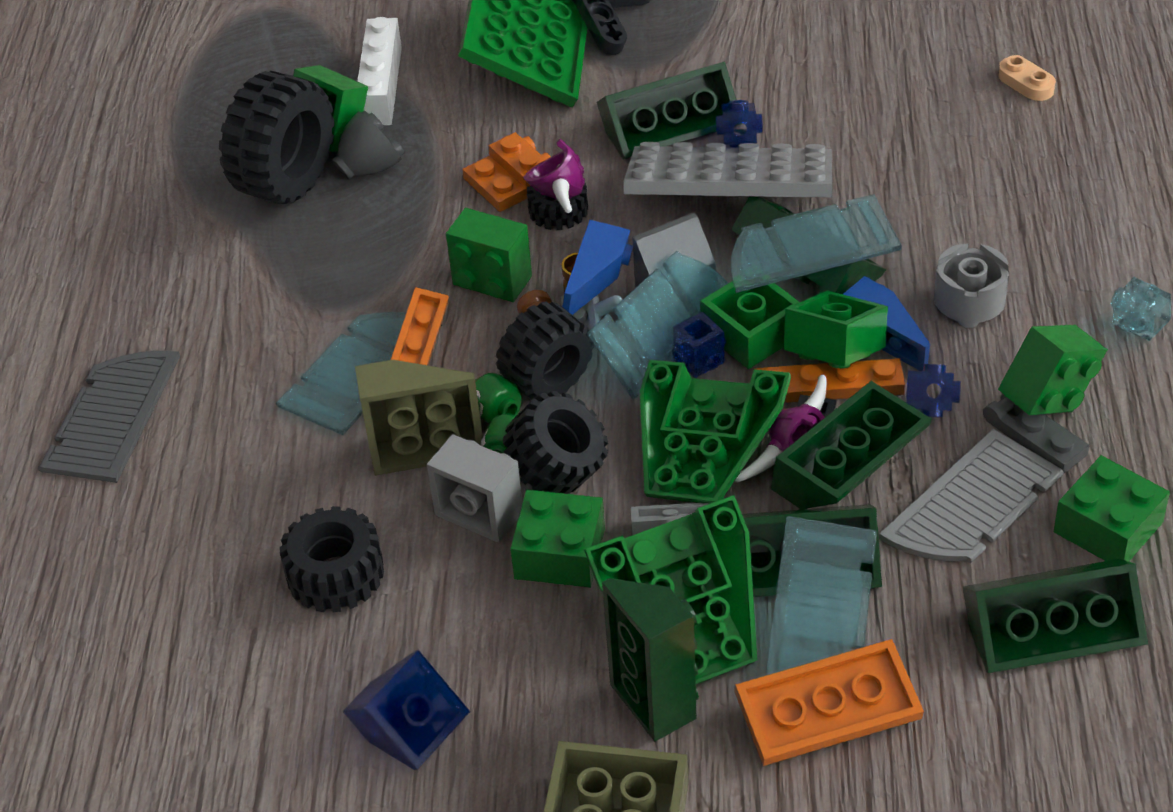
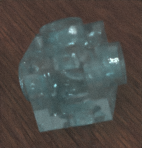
M1133 277L1124 288L1120 287L1117 289L1112 297L1113 324L1149 341L1171 320V294L1159 289L1154 284L1146 283Z

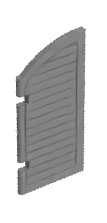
M992 429L879 533V539L892 547L919 557L972 563L986 549V546L979 542V540L983 537L990 542H994L1038 499V495L1032 492L1034 487L1042 492L1047 491L1064 474V471L997 430Z

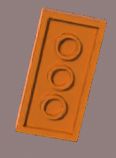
M892 639L735 684L734 691L763 766L920 720L924 714L922 705Z

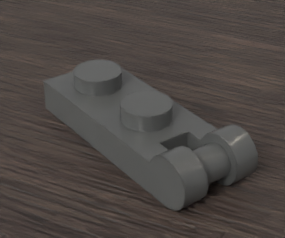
M1004 394L1001 395L999 402L993 401L983 409L984 418L992 426L1015 442L1058 466L1064 473L1088 455L1089 444L1045 414L1028 415ZM1010 412L1016 417L1012 418L1008 413Z

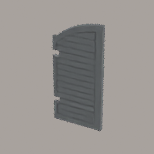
M138 352L116 357L100 364H94L85 380L88 384H93L92 388L81 387L54 438L56 441L62 442L61 445H50L38 470L45 473L117 483L180 358L179 352Z

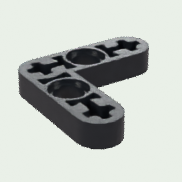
M651 0L573 1L599 49L604 53L616 55L623 50L627 40V33L613 8L644 5ZM593 14L602 15L607 20H599Z

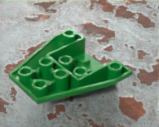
M649 360L640 389L644 493L646 497L708 504L723 499L782 411L791 374L789 372L754 369L750 384L691 378L684 363Z
M735 495L699 507L690 515L626 538L622 535L584 550L597 586L602 593V582L612 578L670 587L681 601L686 600L691 605L697 619L696 623H694V637L697 642L695 664L698 669V674L695 676L696 684L758 661L750 537Z

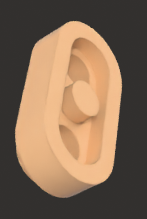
M1020 55L1009 56L1000 62L999 79L1020 94L1035 101L1047 100L1054 95L1056 83L1054 76Z

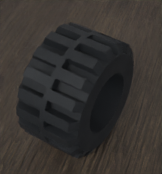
M540 302L538 306L533 305L525 313H520L516 320L508 326L507 332L501 337L499 342L500 348L496 351V358L498 359L496 366L503 377L514 383L531 400L535 399L539 394H548L550 391H558L559 394L563 395L572 385L579 381L580 376L587 369L588 362L591 361L593 355L591 351L594 348L593 334L587 326L555 302Z
M558 391L539 394L505 429L507 434L503 437V445L507 449L504 451V454L518 461L520 481L525 485L527 483L532 485V490L564 494L574 492L604 464L603 460L607 457L608 450L605 446L608 444V438L602 433L605 430L602 422L596 420L595 417L597 415L592 409L589 411L585 407L586 403L580 399L577 401L573 400L570 394L564 393L561 396Z
M332 506L331 510L325 511L323 508L315 509L316 513L309 515L306 513L300 516L301 521L299 523L293 522L288 527L289 533H284L282 536L280 557L288 589L291 590L296 601L301 600V604L308 609L313 605L316 611L325 612L326 609H332L333 612H341V608L346 606L352 609L358 606L357 602L359 600L366 601L371 597L370 590L377 591L380 586V579L384 575L383 558L376 528L373 523H369L367 516L363 513L357 515L356 510L347 508L345 511H342L339 506ZM332 557H341L333 561H324Z

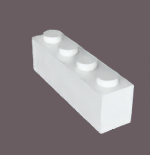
M377 17L367 19L357 82L368 86L364 110L368 114L372 112L383 125H392L402 45L398 18Z

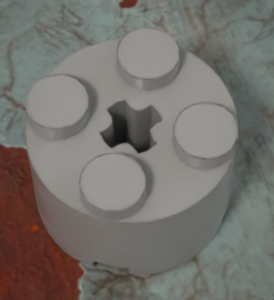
M969 243L958 244L945 250L939 257L936 269L934 304L944 315L956 320L960 326L973 328L980 322L993 319L1004 310L1009 265L1005 256L990 246L980 244V249L968 248Z

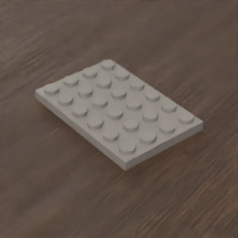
M657 142L640 143V146L634 147L624 178V194L832 198V149H825V146L821 144H809L805 146V149L792 148V145L783 143L774 144L772 148H759V145L754 143H743L739 145V148H726V145L723 143H708L706 147H693L692 143L678 142L674 143L673 147H660V144Z

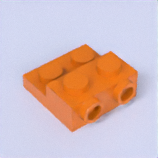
M516 132L488 145L489 156L462 169L464 180L499 212L527 199V187H530V185L524 180V175L530 169L551 157L547 152L540 154L536 151L535 144L529 136L522 138Z

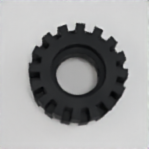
M586 183L580 195L569 199L572 207L570 213H566L558 201H552L556 200L555 198L542 195L532 186L527 187L530 219L532 221L536 220V225L539 227L545 223V229L551 230L552 226H556L557 230H563L562 225H567L569 229L574 227L573 221L579 224L582 222V217L586 218L588 210Z

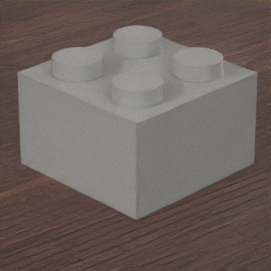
M452 434L427 463L434 513L440 518L499 543L518 520L523 504L518 461L512 459L507 454L497 453L480 446L473 440H466Z

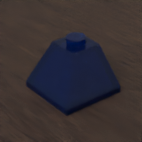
M416 650L371 681L343 710V713L369 743L411 769L418 770L470 713V710L419 650Z

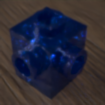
M747 100L729 101V104H722V115L716 116V134L722 135L724 144L730 145V148H739V145L743 143L756 144L757 134L763 133L762 114H756L754 103H749ZM738 123H743L746 125V129H734V126Z
M704 312L673 326L674 348L672 349V356L675 362L684 363L688 372L694 378L712 371L724 363V346L726 345L724 331Z
M924 364L923 371L908 370L906 403L916 409H921V412L928 417H943V410L952 411V403H959L961 381H954V373L946 372V365ZM933 383L938 384L940 387L939 395L929 397L926 392L927 387Z

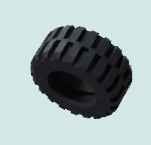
M265 71L254 75V77L243 83L244 88L237 90L233 96L235 98L234 102L229 104L226 110L227 117L225 123L222 122L221 132H223L222 140H219V150L222 152L220 164L224 169L223 173L226 179L237 191L276 204H289L304 197L306 192L316 185L315 180L320 178L324 171L323 166L325 161L329 159L330 144H333L334 138L332 134L334 118L331 115L333 108L328 100V96L318 84L277 71Z

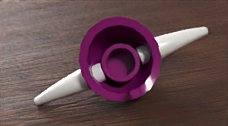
M559 139L556 145L563 151L530 169L523 178L542 195L557 199L565 212L570 213L572 207L569 199L580 195L585 184L584 168L574 150L562 139Z
M825 375L819 376L813 393L804 404L799 407L786 408L780 412L768 430L770 443L767 445L766 450L751 465L740 472L735 480L736 482L754 477L775 465L776 457L825 418L820 411L826 395L827 380Z

